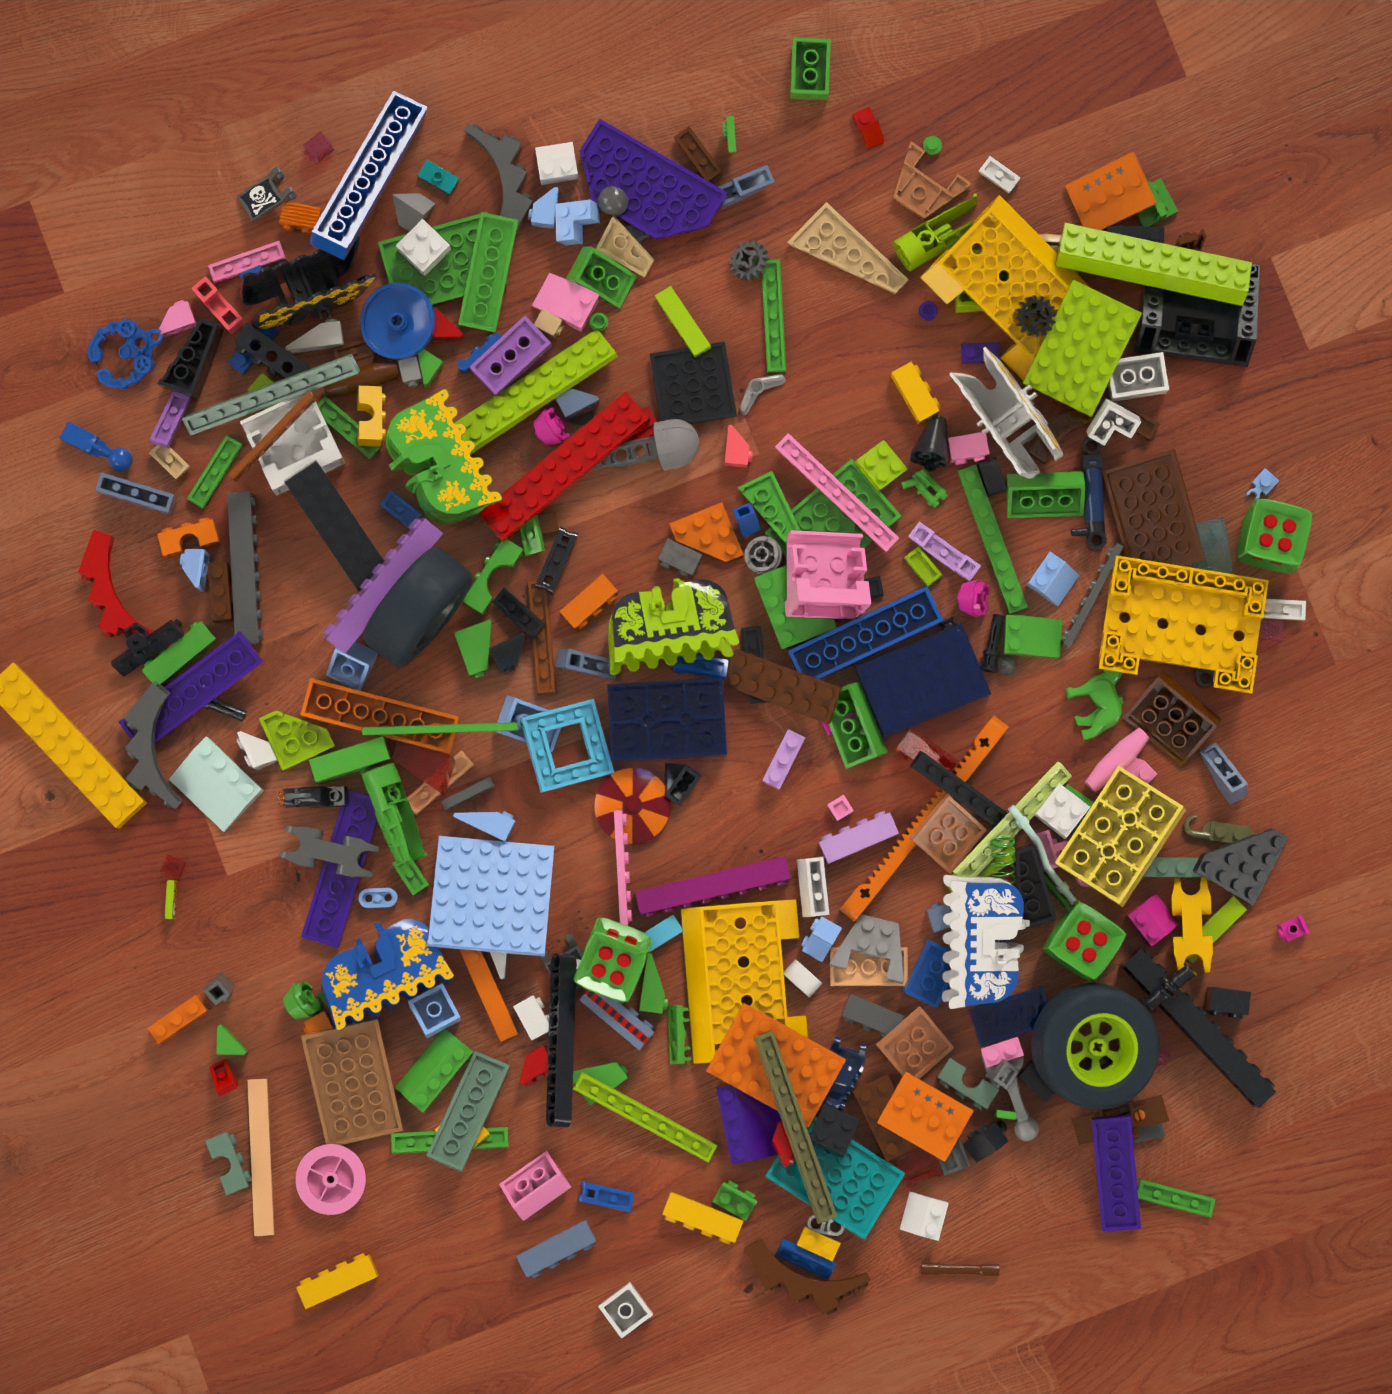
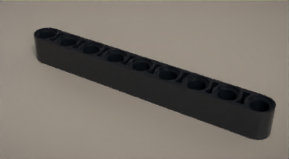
M555 953L551 958L546 1123L549 1127L567 1128L572 1120L576 997L574 976L577 964L576 957L572 954Z

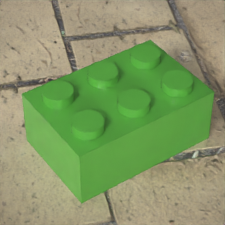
M793 37L790 99L828 101L831 39Z

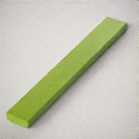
M581 1072L573 1086V1090L706 1162L710 1161L718 1146L584 1072Z

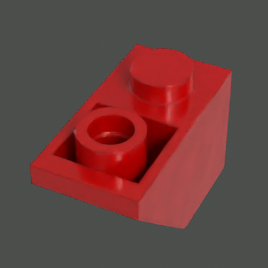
M544 1045L526 1055L519 1081L521 1085L526 1084V1086H529L537 1081L535 1077L538 1075H547L548 1051Z
M779 1121L772 1144L783 1167L787 1168L789 1164L793 1165L795 1157L784 1125Z

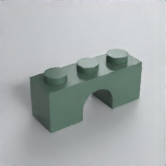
M948 1058L937 1075V1078L940 1079L938 1083L947 1089L951 1086L956 1090L955 1094L964 1100L966 1097L973 1100L971 1104L981 1110L983 1107L987 1109L999 1089L984 1079H981L978 1085L973 1088L966 1087L962 1082V1075L966 1068L953 1059Z
M225 1132L206 1140L205 1142L212 1159L224 1156L231 1163L230 1171L226 1175L219 1177L226 1195L251 1186L250 1181H252L249 1171L244 1170L242 1164L245 1161L242 1153L237 1152L235 1147L237 1140L234 1134Z

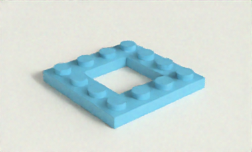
M594 699L520 718L541 793L614 773ZM579 723L589 760L555 769L545 732Z

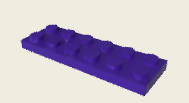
M1131 1115L1092 1117L1102 1232L1141 1229Z

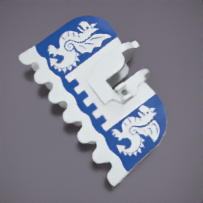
M944 875L943 882L951 888L952 892L943 897V902L950 906L952 911L943 916V922L950 925L952 930L943 935V941L950 945L951 950L945 952L942 958L945 963L950 965L951 969L945 971L942 978L945 982L949 983L951 988L942 993L943 1002L949 1001L950 1009L1002 1001L1008 998L1016 988L1019 977L1018 958H1020L1024 947L1018 943L995 942V940L1014 939L1017 936L1018 930L1030 926V920L1022 919L1024 912L1022 895L1017 888L1001 878Z

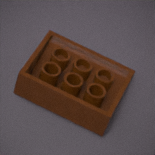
M1163 670L1123 716V719L1135 729H1142L1149 736V740L1181 767L1222 720Z

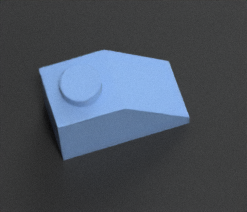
M554 187L533 203V209H529L528 220H531L532 226L555 229V204H558V187Z

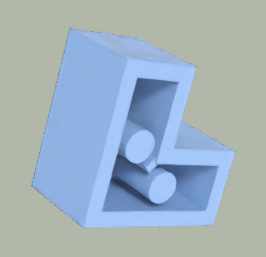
M592 200L555 204L556 241L565 246L583 244V225L600 223V208Z
M820 917V919L816 918L810 927L813 930L810 937L805 936L800 946L803 947L802 952L823 962L842 928L826 918Z

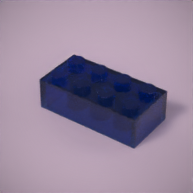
M1039 986L1011 995L997 1003H988L967 1009L979 1046H985L1033 1030L1040 1012L1048 1003L1044 987Z

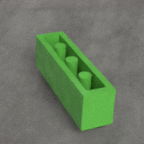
M202 621L193 623L188 628L189 632L175 641L172 646L159 652V656L155 660L152 658L144 664L145 668L142 671L152 683L157 681L160 685L164 686L218 642L217 638Z

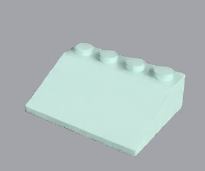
M207 736L192 750L169 778L223 832L264 792L246 772Z

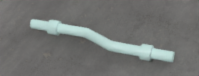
M1012 805L1008 808V811L1016 819V824L1019 828H1023L1036 845L1044 871L1055 883L1058 892L1063 894L1069 903L1073 905L1077 899L1069 890L1068 884L1062 881L1050 866L1042 840L1029 825L1028 819L1022 816L1017 808Z

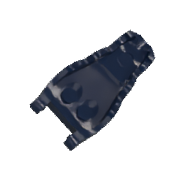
M835 1037L829 1050L844 1057L846 1061L827 1093L823 1105L827 1104L842 1111L849 1094L862 1074L867 1045L861 1044L859 1051L839 1046L841 1038Z

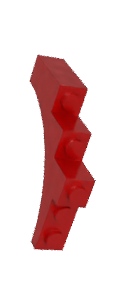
M93 530L78 573L82 575L83 580L89 582L95 580L88 601L93 603L92 607L103 610L105 607L98 629L103 631V635L113 638L114 635L120 636L121 630H123L124 634V630L134 623H140L123 607L112 583L110 561L115 538ZM144 627L148 631V635L154 632L153 630ZM137 630L131 631L132 634L138 632Z

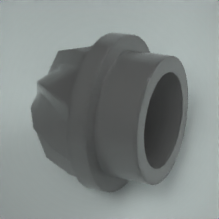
M1004 656L999 660L998 670L1001 674L1011 675L1016 671L1017 663L1014 658Z

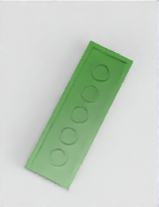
M481 212L458 325L496 333L518 220Z

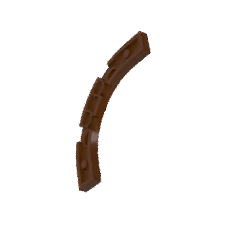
M1103 402L1098 403L1092 417L1072 408L1054 419L1048 427L1056 441L1059 442L1072 430L1091 423ZM1119 405L1139 416L1141 423L1135 432L1150 441L1160 424L1134 408ZM1039 436L1029 455L1045 464L1051 452Z

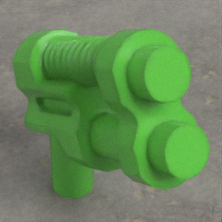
M926 469L915 472L912 479L901 482L903 489L915 486L918 489L917 493L921 494L928 501L927 504L934 508L940 504L937 501L939 498L943 501L948 497L947 491L938 485ZM929 486L936 491L937 494L935 496L927 490Z

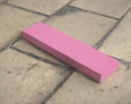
M276 241L210 264L208 268L214 284L240 276L239 274L258 265L263 268L286 260L280 241Z

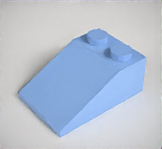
M507 695L497 723L517 722L519 724V731L496 732L527 743L520 718L549 710ZM561 728L545 732L551 752H553Z

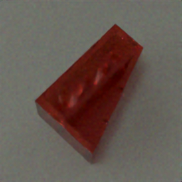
M397 741L392 760L445 797L456 760L451 755Z

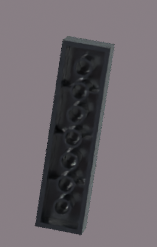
M315 459L285 479L284 482L358 592L362 590L360 588L361 584L366 579H371L374 575L372 573L374 568L378 564H383L384 560Z

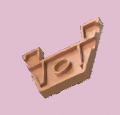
M911 141L893 199L925 220L970 188L972 183L957 174L947 189L943 188L915 168L924 155L925 150Z

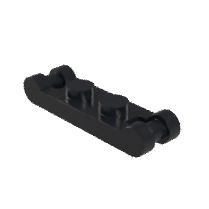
M560 527L535 588L540 590L542 588L547 590V593L554 594L579 533L574 531L571 533L566 531V528ZM564 537L566 539H569V542L566 543L561 540ZM546 577L552 579L551 584L544 581Z

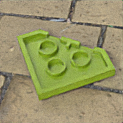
M274 711L259 718L282 771L336 747L326 728L279 711Z

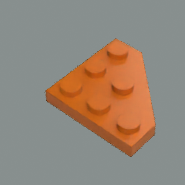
M722 502L669 523L677 543L686 545L725 563L744 556Z

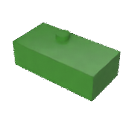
M383 736L309 760L315 782L318 784L327 783L358 772L362 775L371 771V768L393 762L387 740Z

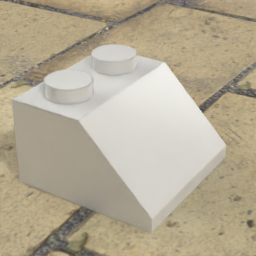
M573 142L535 148L541 185L578 179Z
M909 1191L900 1230L939 1241L949 1203Z

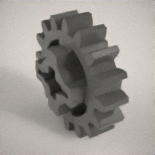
M746 240L745 245L740 242V248L734 247L735 254H730V257L733 259L728 262L732 266L730 271L738 279L740 278L743 281L748 279L752 282L754 276L759 279V273L765 274L764 267H769L766 261L770 260L767 256L769 252L761 243L758 244L755 240L752 243Z

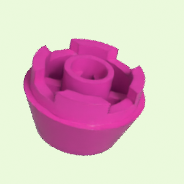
M553 407L543 410L534 421L537 438L542 440L547 446L564 443V440L570 436L569 433H565L564 428L567 426L559 413L554 414L553 411L555 410Z
M980 579L963 583L957 596L959 609L975 618L980 615L984 616L988 609L986 602L987 595H990L989 584L981 582Z

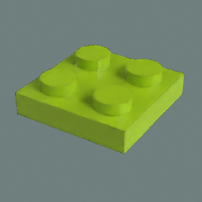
M884 440L854 462L878 492L907 471V467Z

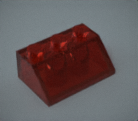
M910 728L896 748L899 751L897 754L906 761L908 758L913 761L921 750L949 771H952L959 761L913 728Z

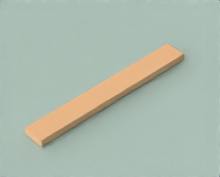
M251 1079L247 1081L254 1236L275 1235L268 1079Z

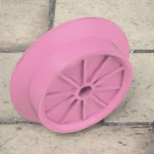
M326 1144L312 1149L304 1156L297 1168L296 1188L300 1198L310 1209L321 1214L335 1215L349 1210L359 1201L365 1189L366 1174L361 1160L354 1152L341 1145ZM329 1176L334 1177L333 1183L328 1180Z

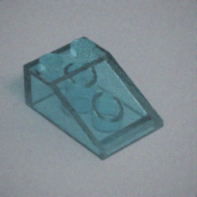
M1224 518L1196 523L1206 560L1192 564V568L1234 574Z

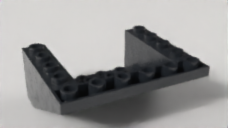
M1252 264L1249 290L1243 306L1142 285L1139 312L1142 314L1137 323L1135 352L1145 354L1163 352V355L1167 357L1248 367L1257 340L1260 265Z

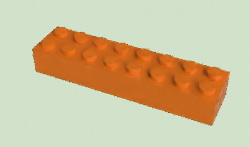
M310 678L300 714L304 718L362 732L363 727L460 724L461 720L460 717L313 678ZM457 733L373 736H383L385 739L451 756Z

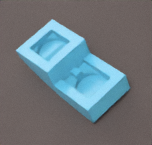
M674 915L645 932V934L652 938L649 952L683 932Z

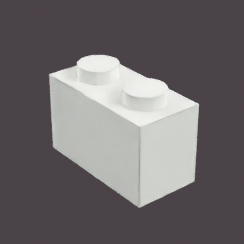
M533 995L513 1006L531 1040L549 1032V1014H544L542 1008L545 1006L540 997L536 998Z

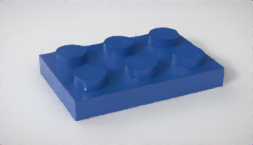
M927 939L902 992L938 1009L942 1000V993L949 986V983L943 980L942 975L945 971L951 969L950 965L943 961L942 956L950 950Z

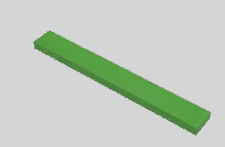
M513 722L363 727L362 735L519 731V724Z

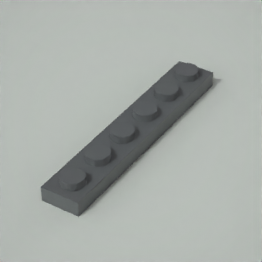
M1116 543L1114 547L1110 546L1105 555L1108 557L1106 563L1100 564L1097 573H1099L1097 580L1093 579L1088 587V590H1090L1088 597L1084 596L1079 604L1082 607L1079 614L1075 613L1070 621L1073 624L1070 631L1066 629L1061 638L1064 641L1063 647L1067 649L1071 647L1114 566L1116 555L1119 556L1124 546Z

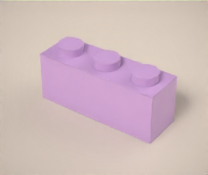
M789 729L787 730L762 780L763 783L780 790L805 737Z

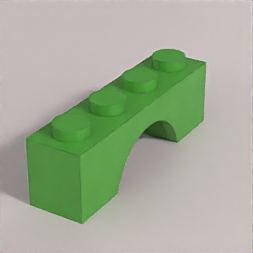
M508 539L504 542L501 540L496 542L493 548L495 552L491 557L488 556L483 563L484 569L481 573L477 572L473 578L474 584L463 600L465 605L481 615L485 614L493 601L488 591L490 576L499 568H514L524 553L521 547Z

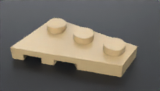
M612 216L596 250L645 278L655 260L619 220Z

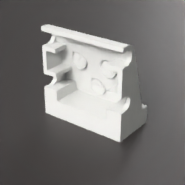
M306 393L280 402L240 421L252 448L266 436ZM316 401L258 459L269 485L276 495L289 490L284 482L285 479L315 459L325 473L345 464L343 456Z

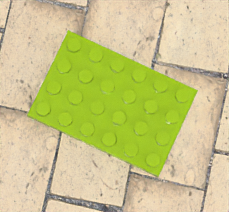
M1072 280L1056 313L1057 316L1053 319L1056 323L1051 324L1052 330H1048L1022 384L1026 386L1031 385L1032 389L1092 417L1142 313L1078 281Z

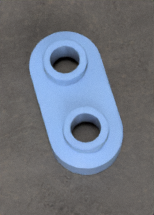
M391 888L364 889L359 894V902L365 908L392 907L398 900L396 891ZM387 894L392 896L390 901L385 900ZM367 895L372 896L371 902L366 901Z

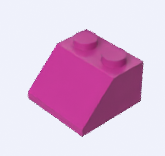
M1156 893L1125 916L1148 947H1152L1180 924Z

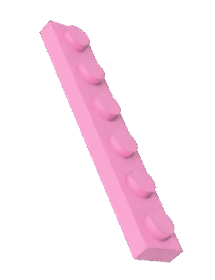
M623 809L614 810L619 914L620 923L628 926L629 922L632 921V910H628V902H631V891H627V883H630V872H626V864H629V853L625 852V845H628V834L624 833V825H627V815L623 814Z

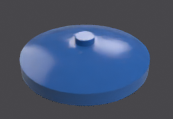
M405 283L387 284L374 291L366 300L360 316V328L367 345L377 354L394 360L407 359L421 352L430 342L436 323L435 311L429 298L421 290Z

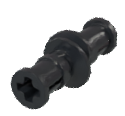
M1185 962L1184 967L1171 975L1169 979L1162 977L1164 984L1157 987L1147 998H1143V1004L1150 1012L1154 1013L1155 1009L1161 1003L1167 1001L1168 998L1175 1000L1179 993L1178 989L1182 988L1192 977H1196L1197 973Z

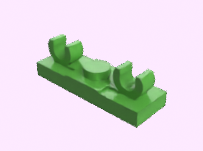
M682 1005L667 1006L669 1064H685V1061L691 1060V1057H685L684 1055L686 1050H691V1047L684 1046L686 1031L683 1022H689L690 1019L684 1018L683 1012L689 1011V1008H683Z

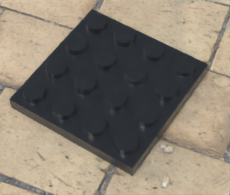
M725 341L710 344L711 348L697 357L693 356L688 347L650 353L661 421L679 419L689 424H697L737 417Z

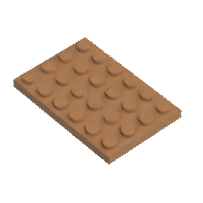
M378 1018L348 1024L340 1031H337L335 1027L301 1035L326 1144L343 1145L403 1131Z

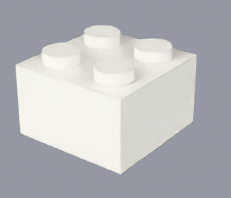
M423 219L396 245L397 250L424 277L451 251L450 245Z
M1059 783L1034 816L1065 839L1090 806Z
M631 1282L627 1283L598 1306L621 1339L653 1315L652 1310Z

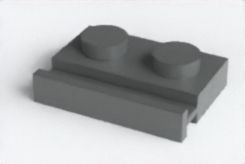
M960 1138L956 1141L945 1162L937 1158L944 1176L971 1166Z

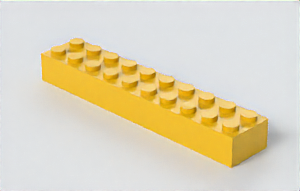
M13 662L0 674V705L115 828L120 829L148 803L128 784V781L18 664Z

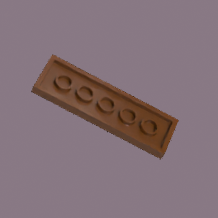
M735 649L724 682V686L826 724L831 723L842 687L740 649Z

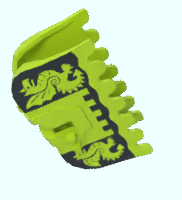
M679 578L673 579L671 601L666 605V611L659 586L653 587L648 592H635L622 597L613 609L607 628L610 675L619 674L623 664L627 665L631 672H636L642 661L650 669H655L658 666L659 659H664L668 666H674L677 663L678 656H682L685 662L692 663L695 661L697 653H701L704 659L710 661L713 659L716 650H719L725 658L732 657L733 651L731 646L738 645L739 639L733 624L725 591L711 580L697 579L684 583Z

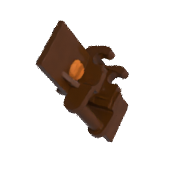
M1162 1094L1135 1102L1130 1100L1114 1108L1098 1109V1112L1072 1118L1079 1145L1094 1141L1092 1117H1105L1104 1112L1130 1106L1131 1111L1113 1116L1131 1115L1133 1140L1139 1138L1138 1129L1168 1122L1169 1118Z

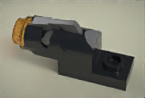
M348 787L286 788L279 791L278 803L285 808L348 806Z

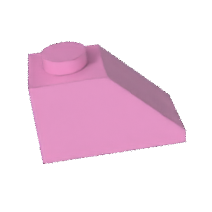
M184 300L175 302L174 306L169 307L159 328L161 330L159 335H163L165 338L197 325L188 301L184 302Z

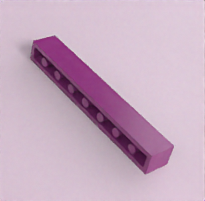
M783 856L636 891L635 895L640 915L644 914L645 917L656 915L655 911L663 910L664 913L675 911L674 907L682 905L683 909L694 906L693 902L701 901V904L712 902V898L718 896L720 900L730 898L731 893L738 892L739 895L750 893L749 889L756 887L757 891L768 889V885L776 883V886L785 885L787 880L791 878L786 857Z

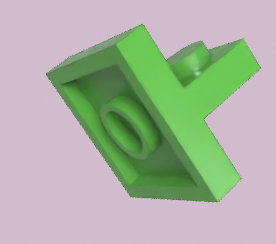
M1161 178L1152 183L1148 181L1157 204L1136 214L1142 227H1151L1178 213V209Z

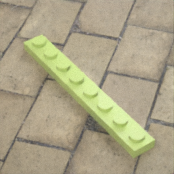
M1057 762L1015 807L1022 816H1025L1030 821L1059 783L1063 786L1070 779L1071 774L1060 762ZM1010 812L955 868L953 873L956 876L976 877L994 858L991 854L1000 852L1003 849L991 847L990 840L995 837L1013 838L1021 830ZM999 840V841H994L993 843H995V842L1009 843L1010 841H1008V840Z

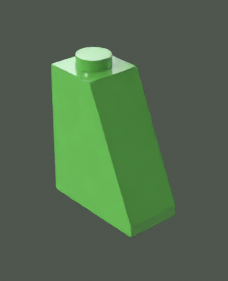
M491 620L454 632L469 676H474L475 679L485 676V672L489 671V648H491L493 626Z
M617 1062L573 1071V1083L575 1084L581 1072H584L615 1088L628 1078L626 1074L629 1071L623 1063L620 1065ZM584 1096L590 1105L595 1103L594 1100Z

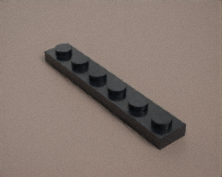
M920 750L911 763L910 767L993 827H996L1008 814V812Z

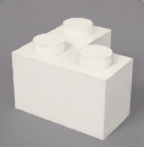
M1106 398L1086 431L1088 437L1105 446L1114 430L1132 438L1141 421L1136 414Z

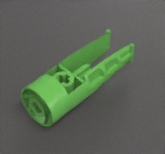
M395 763L387 764L362 774L361 776L372 801L376 818L396 861L395 867L409 862V854L413 861L427 856L428 854L424 853L416 820L409 800H407Z

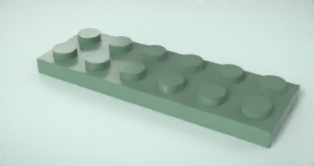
M474 1051L428 1150L427 1158L463 1172L508 1074L510 1065Z

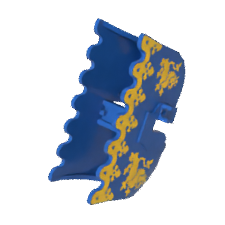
M404 919L385 930L380 922L374 924L378 935L374 952L379 963L372 964L360 938L356 939L354 949L334 956L327 963L322 975V991L331 1014L334 1028L336 1027L337 1031L345 1028L346 1020H351L352 1023L363 1021L364 1012H368L373 1017L379 1016L383 1003L391 1009L396 1008L400 1001V995L404 996L407 1000L415 998L418 992L417 987L422 988L424 992L434 988L435 979H438L442 984L451 983L454 974L444 960L439 947L428 946L429 928L425 924L414 919Z

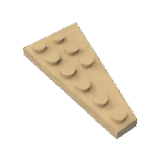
M827 202L787 242L792 247L893 294H896L909 281L903 273Z

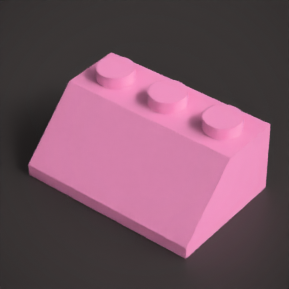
M548 1151L542 1153L499 1184L513 1209L523 1221L571 1188L566 1177Z

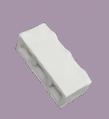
M823 857L797 859L802 916L829 915Z

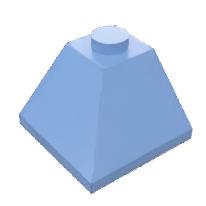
M185 549L184 554H181L180 565H182V569L193 585L200 592H204L208 573L207 563L210 561V554L203 549Z

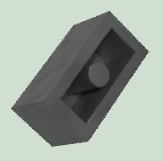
M667 539L659 555L658 562L661 563V567L667 570L671 568L677 570V574L684 578H688V576L693 578L702 559V554Z

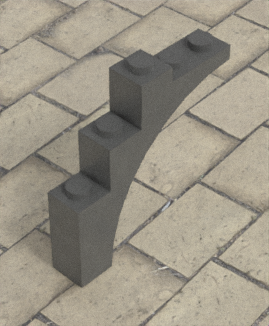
M467 124L464 129L465 135L478 143L488 153L497 167L503 186V205L500 216L518 220L517 235L529 214V209L533 207V201L529 195L523 192L519 194L528 177L526 169L519 164L513 165L522 149L521 143H519L520 140L512 135L510 137L504 135L502 140L499 141L500 138L498 136L482 132L483 129L475 124L473 126Z
M155 681L124 718L127 721L126 724L131 729L138 730L125 749L132 759L139 760L125 779L129 781L128 784L135 790L139 789L141 791L147 786L148 791L154 796H160L167 807L176 809L183 800L172 790L164 778L155 751L157 719L171 693Z

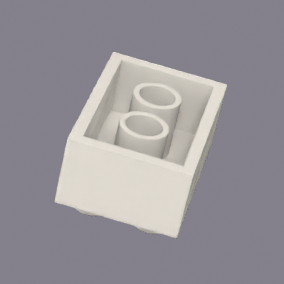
M1163 352L1121 358L1107 384L1110 401L1166 394L1169 391Z

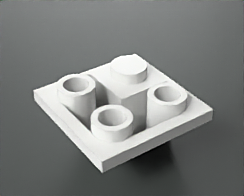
M241 731L237 733L239 736L236 739L237 743L243 751L245 750L247 755L244 758L249 767L258 771L278 762L269 742Z

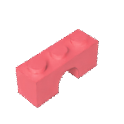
M206 276L191 288L231 335L245 324L243 318L226 301Z

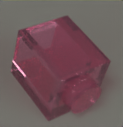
M321 131L303 144L305 149L304 155L309 161L313 159L316 164L334 151L333 146Z

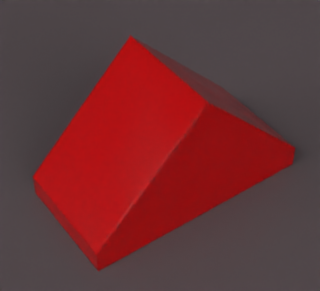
M435 308L434 340H462L464 338L463 333Z

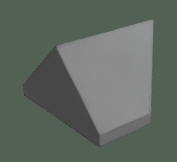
M420 193L392 194L398 224L409 232L422 219L425 221L436 205Z

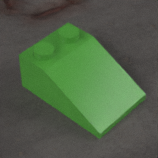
M583 246L566 280L597 293L601 300L620 309L637 275L595 248Z
M1006 615L1004 618L1003 655L1060 658L1062 620Z

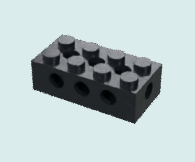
M248 323L233 344L236 346L234 350L243 356L245 354L249 355L251 362L259 367L261 365L266 367V372L274 378L279 376L285 379L311 368ZM252 342L259 344L260 349L258 351L250 348ZM266 354H274L276 361L269 362L266 359ZM282 365H289L292 371L285 373L282 370Z

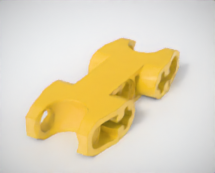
M1201 877L1200 890L1194 895H1187L1182 891L1180 878H1174V889L1171 899L1172 916L1182 915L1183 936L1173 937V950L1177 970L1179 971L1184 967L1185 960L1188 957L1196 956L1202 960L1205 973H1210L1213 938L1212 936H1203L1202 915H1211V895L1207 879Z

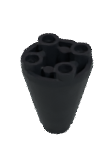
M939 415L931 417L911 451L910 462L925 466V469L928 471H936V468L947 466L948 437L947 423L944 417Z

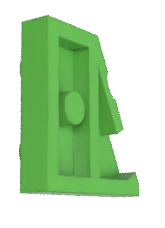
M726 116V122L723 123L722 128L723 139H727L728 152L736 153L734 116Z

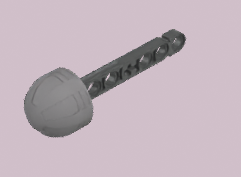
M671 419L654 422V436L624 442L607 456L608 459L605 461V464L601 461L591 470L609 466L619 468L657 459L660 460L664 471L678 469L689 464L697 455L699 437L696 430L686 421ZM648 443H650V451H651V453H652V454H650V455H649V448H648V445H647ZM636 446H643L645 448L643 456H638L635 453ZM620 449L625 450L627 453V457L624 460H620L616 456L617 451Z

